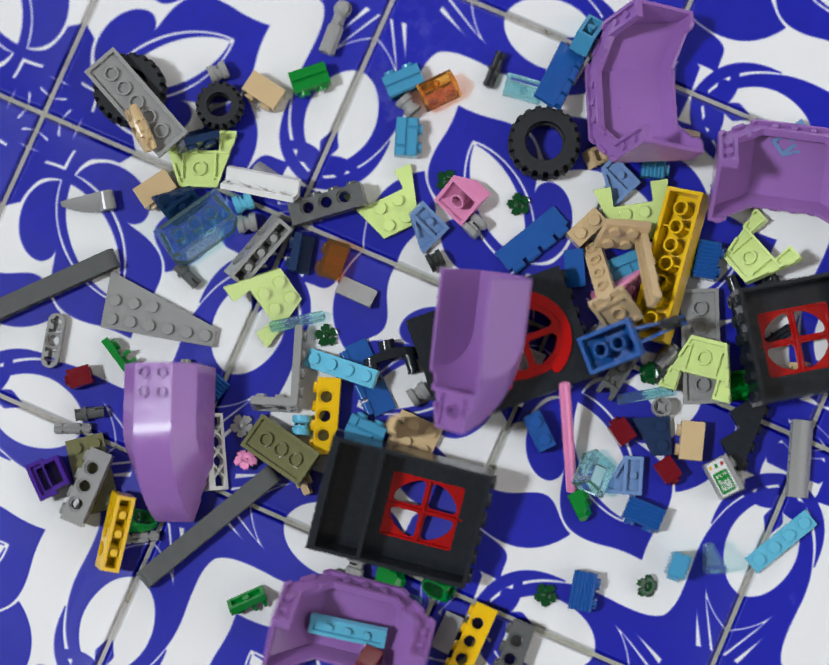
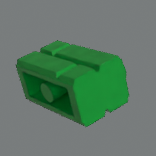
M324 61L288 73L296 97L306 98L311 95L310 92L316 90L324 92L329 89L328 86L332 85Z

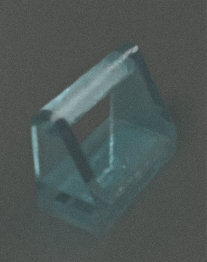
M508 72L503 96L539 105L540 100L533 95L540 81Z
M597 449L585 452L581 457L571 483L576 488L603 498L615 465ZM596 465L606 469L599 487L591 481Z
M712 542L703 543V573L726 574V564Z

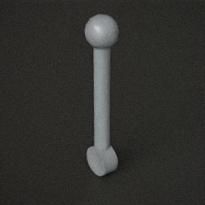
M590 51L587 54L588 57L586 58L581 69L579 70V73L573 83V86L575 85L577 79L585 69L587 63L590 61V59L593 58L594 55L591 54L592 51Z

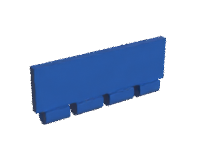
M563 41L560 42L533 95L551 108L555 107L556 109L562 108L585 61L583 56L575 53Z
M552 206L496 251L495 255L508 271L512 269L518 274L527 266L523 259H526L529 263L533 262L542 254L538 247L546 251L557 242L553 235H556L559 240L569 231L566 226L568 222L555 206Z
M366 338L345 346V351L339 353V355L343 359L365 366L363 360L372 356L373 353ZM382 374L383 381L376 383L374 390L361 385L354 386L359 400L361 401L366 398L368 400L361 404L367 416L374 414L377 417L396 408Z

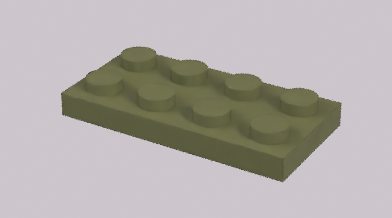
M264 414L260 415L240 444L299 487H301L322 456V454Z
M103 432L65 441L74 482L77 479L75 478L77 469L82 467L85 461L83 460V455L87 449L90 450V447H95L108 453ZM92 463L89 466L91 474L98 471L96 463ZM110 467L90 515L107 511L112 490L117 491L112 467ZM84 481L81 484V489L84 492L88 491L90 483ZM79 499L80 508H81V507H82V501H81V499Z

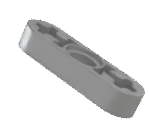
M54 313L48 318L41 355V363L50 369L55 368L59 364L66 329V318L59 313ZM57 317L62 321V324L57 326V330L61 331L60 334L50 332L51 329L55 330V324L52 321L56 320ZM53 335L59 338V343L56 346H51L48 342L49 338ZM47 348L57 350V353H52V357L55 358V362H51L50 365H48V361L45 360L46 357H50L51 353L50 351H47Z

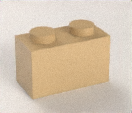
M255 70L241 88L243 93H245L243 96L251 102L254 100L259 102V107L267 112L271 110L275 113L287 95L286 90Z
M162 169L132 190L147 211L150 209L153 211L158 206L151 197L178 188L167 171Z
M594 207L566 233V237L577 249L581 248L602 228L606 218Z
M682 420L680 424H677L676 436H679V444L675 443L674 455H677L678 460L702 461L706 422Z

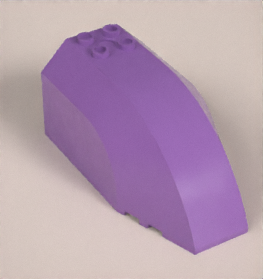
M441 268L430 356V372H433L434 383H431V387L435 391L436 401L433 402L435 427L458 434H465L483 422L506 395L516 376L523 355L533 278L485 270Z
M134 362L125 364L123 405L125 447L146 506L157 522H194L201 502V495L204 487L207 485L208 481L206 480L209 471L212 470L214 459L216 368L178 362Z

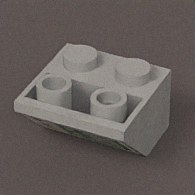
M727 454L721 455L702 465L719 500L744 489L743 484H745L740 473L737 474L734 469L736 464L731 456L728 457Z

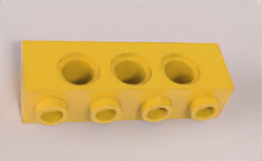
M318 377V381H314L313 393H317L316 400L312 402V412H315V420L311 419L310 431H314L313 439L309 441V446L326 456L329 453L333 434L338 430L341 378ZM325 392H329L332 395L331 401L327 403L321 399L322 394ZM324 411L330 413V419L326 422L320 420V414ZM323 430L329 433V438L326 441H321L318 437L319 433Z
M113 490L111 492L95 566L101 571L119 573L136 498L130 493Z
M477 601L475 605L471 603L467 612L470 617L467 622L463 621L459 630L462 635L459 640L455 639L451 650L454 651L451 658L447 657L444 665L475 664L497 615V610ZM477 617L483 620V626L479 629L472 626V620ZM468 635L475 638V644L470 647L464 644V638ZM459 653L465 654L467 656L466 663H457L456 656Z

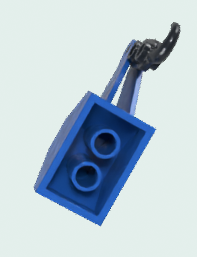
M683 314L680 316H669L658 322L635 327L632 317L579 337L577 342L590 375L646 354L643 343L688 323ZM655 327L664 329L642 341L638 335L640 331Z

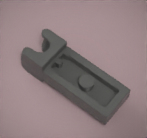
M640 357L609 369L595 392L600 393L604 388L609 389L610 395L608 400L612 401Z

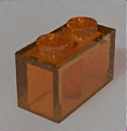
M450 69L415 85L419 98L427 112L462 96L458 82Z
M328 238V241L324 242L321 248V253H323L322 259L317 260L314 269L317 271L316 275L339 283L351 246Z

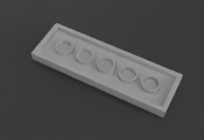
M114 47L84 71L125 119L124 112L131 104L134 103L139 106L154 136L157 148L153 151L159 158L189 134Z
M719 288L685 289L680 315H685L688 324L680 327L681 349L691 335L720 342ZM682 372L683 405L722 404L712 400L716 380Z

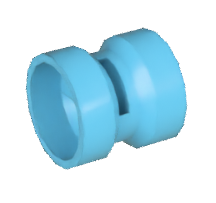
M243 193L242 196L235 195L231 197L238 215L246 209L252 210L256 208L251 194Z
M293 415L294 427L291 429V434L310 436L309 424L311 423L312 416Z

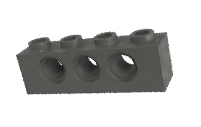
M357 180L347 182L346 186L341 188L339 186L330 187L328 192H313L309 194L310 197L308 198L298 197L293 203L287 204L292 224L296 228L369 206L363 184L357 182ZM344 193L350 194V199L347 202H342L341 200ZM330 198L332 201L331 206L324 208V200ZM308 204H313L314 208L311 213H306L305 211Z
M513 619L512 622L509 621L505 630L508 633L506 641L502 640L498 651H501L499 659L495 658L493 665H522L536 627ZM512 636H521L522 642L519 646L511 644ZM511 653L515 656L513 664H506L504 662L506 654Z

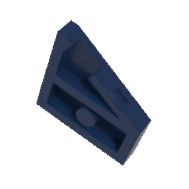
M191 186L151 197L171 224H174L202 202Z
M670 416L632 418L633 424H635L652 456L672 455Z

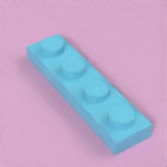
M309 348L303 364L305 367L373 390L380 374L378 370L313 348Z
M803 510L746 556L745 560L756 573H759L812 530L817 523L806 510Z
M314 612L311 613L308 633L363 645L368 644L382 649L385 647L388 628Z

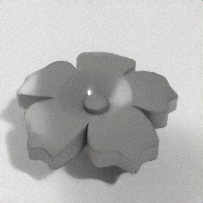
M240 414L235 415L233 420L235 423L230 425V429L234 433L238 431L237 436L241 438L246 436V432L249 433L253 427V424H249L252 418L244 415L242 419Z

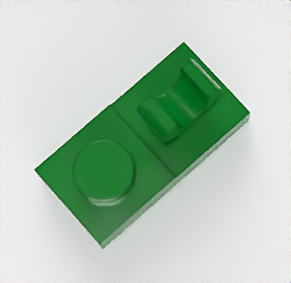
M106 337L101 341L123 371H125V364L137 361V358L127 359V355L131 353L129 349L124 351L122 357L118 350L121 347L114 338L111 340Z
M260 585L227 600V604L233 616L243 613L251 606H253L255 611H258L257 604L260 602L267 607V597L263 586Z

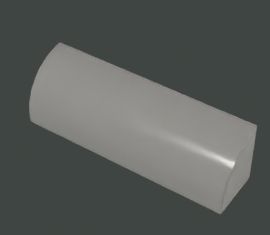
M791 420L785 497L808 499L814 429L813 421Z

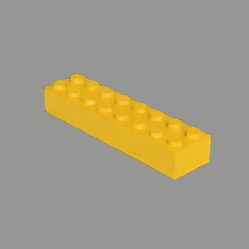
M672 186L667 187L652 242V255L655 258V270L659 276L658 285L662 291V297L655 308H649L646 305L641 282L636 304L643 312L644 318L635 322V327L658 322L669 316L679 315L709 203V197L703 192ZM655 327L640 331L638 335L640 339L644 340L664 329ZM675 329L649 341L671 345Z

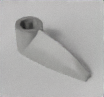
M113 189L60 201L62 207L78 212H106L117 209Z

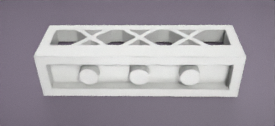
M229 165L226 169V179L220 183V189L293 203L300 197L302 179Z
M215 413L217 426L214 429V436L218 439L219 443L216 448L214 446V458L217 455L220 459V464L217 467L213 459V467L209 471L206 480L208 482L203 492L229 489L223 413ZM217 475L221 477L222 486H216L215 478Z

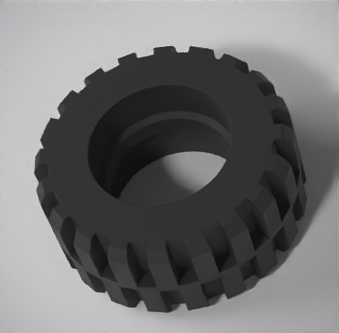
M129 52V55L119 53L131 68L146 80L148 87L159 100L166 104L168 87L166 86L164 75L155 62L147 59L145 55H137L135 52ZM93 83L94 99L105 117L121 127L126 128V126H129L126 119Z
M541 105L535 106V109H528L523 115L520 114L516 118V122L512 124L508 138L509 156L515 168L519 169L524 176L528 175L533 180L542 179V181H548V179L555 180L559 176H564L568 173L569 169L574 166L581 149V134L578 131L576 122L571 120L572 117L569 114H564L562 109L556 110L548 105L545 108H541ZM550 127L560 134L562 149L555 158L539 160L528 152L526 140L533 129Z

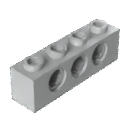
M272 214L227 266L224 272L235 282L252 278L293 229L278 216Z
M90 447V450L87 449L85 451L83 466L79 467L75 474L76 482L70 486L67 492L69 498L60 508L61 519L79 527L85 526L115 456L95 447ZM92 463H96L98 466V471L94 474H91L89 471V466ZM84 481L90 483V489L86 492L81 489V484ZM79 498L82 501V507L77 510L74 508L73 503Z

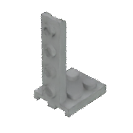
M303 325L295 326L290 398H286V395L277 394L275 397H267V394L258 393L256 396H251L250 404L253 411L299 413V398L303 399V387H300V381L304 380L305 369L301 368L302 361H305L306 349H303V342L307 341V331H304Z

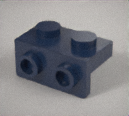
M208 127L190 131L176 145L180 154L191 153L198 149H207L215 146L220 138L218 130L210 132Z
M295 232L294 237L291 236L289 248H292L291 255H287L286 266L289 267V272L303 275L309 274L315 242L314 237L304 236L303 233Z

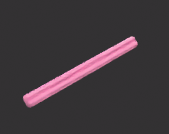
M564 381L559 383L565 481L566 491L573 493L578 488L570 383Z

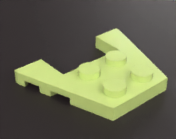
M219 131V150H197L191 153L180 154L177 145L172 147L168 152L179 187L218 188L236 140L237 131Z
M410 163L395 170L403 189L367 207L356 210L384 239L412 227L409 213L417 205ZM349 193L343 195L346 201L350 199Z
M668 179L650 181L652 201L614 207L611 187L593 189L606 218L650 221L649 240L654 238L667 190Z
M758 209L752 211V216L742 226L743 230L738 237H735L723 255V258L747 285L803 260L791 245L774 258L753 235L768 222Z
M276 268L223 287L233 302L250 291L271 321L256 332V335L266 348L271 344L302 300L281 268Z
M691 335L679 352L676 361L668 368L665 377L659 381L658 386L676 391L682 372L716 380L712 400L730 405L729 345Z

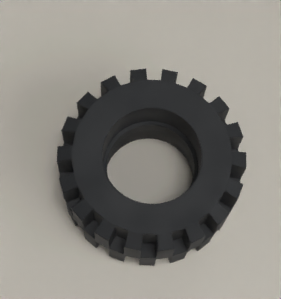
M215 81V84H207L208 87L201 89L202 92L201 94L198 93V100L195 101L198 117L212 131H229L231 127L234 129L237 127V123L240 124L242 121L241 117H244L245 104L240 92L232 84L228 85L224 81L223 83ZM219 97L229 99L231 108L227 114L214 116L210 113L209 107L214 99Z

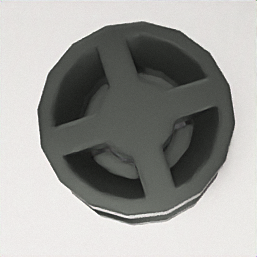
M439 249L435 250L431 255H425L433 273L437 271V268L447 266Z

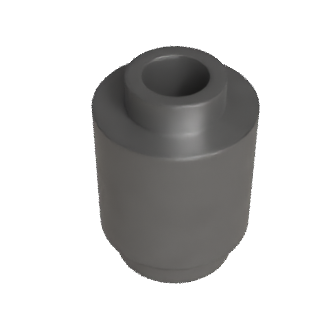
M673 342L671 345H664L655 355L656 358L653 362L665 371L676 361L681 349Z

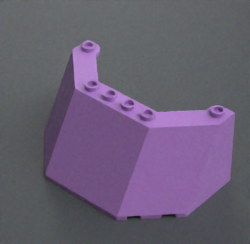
M632 0L603 21L601 38L596 39L591 52L594 55L591 64L587 63L585 68L588 140L595 144L602 154L607 155L611 162L693 160L703 154L702 140L697 137L693 138L678 125L674 66L687 33L694 27L693 11L647 0Z
M753 119L750 121V124L742 123L733 126L728 132L726 130L718 131L707 210L708 220L721 223L728 216L749 208H764L771 211L780 210L791 214L803 213L809 216H817L829 224V128ZM776 137H781L777 143L783 151L795 143L796 147L789 152L799 150L800 154L793 153L792 155L782 157L771 141Z
M334 569L323 570V574L315 575L313 573L300 577V580L296 582L291 580L284 582L271 618L262 665H298L313 659L333 665H355L356 659L365 645L308 633L312 612L388 628L384 649L378 648L384 652L381 665H425L436 621L432 617L429 618L425 614V609L416 600L413 601L409 597L410 593L405 588Z

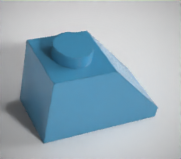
M588 14L569 48L575 53L586 57L602 30L603 21Z

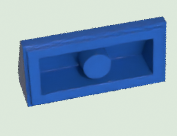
M583 248L564 250L567 288H585Z

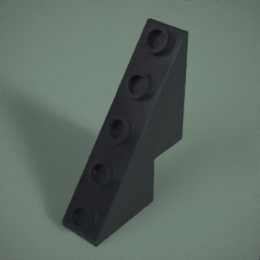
M747 400L728 412L738 429L719 440V443L727 456L733 458L737 472L746 471L749 464V460H746L749 452L753 453L756 442H753L754 438L760 434L763 424H760L761 420L767 416L770 409L767 405L753 408L752 404Z

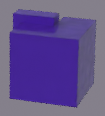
M60 455L52 456L46 460L41 458L25 466L41 502L59 494L58 491L74 484Z

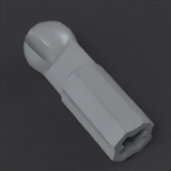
M339 0L334 5L333 19L327 26L318 50L321 53L334 56L344 30L345 19L352 12L351 4L346 0Z

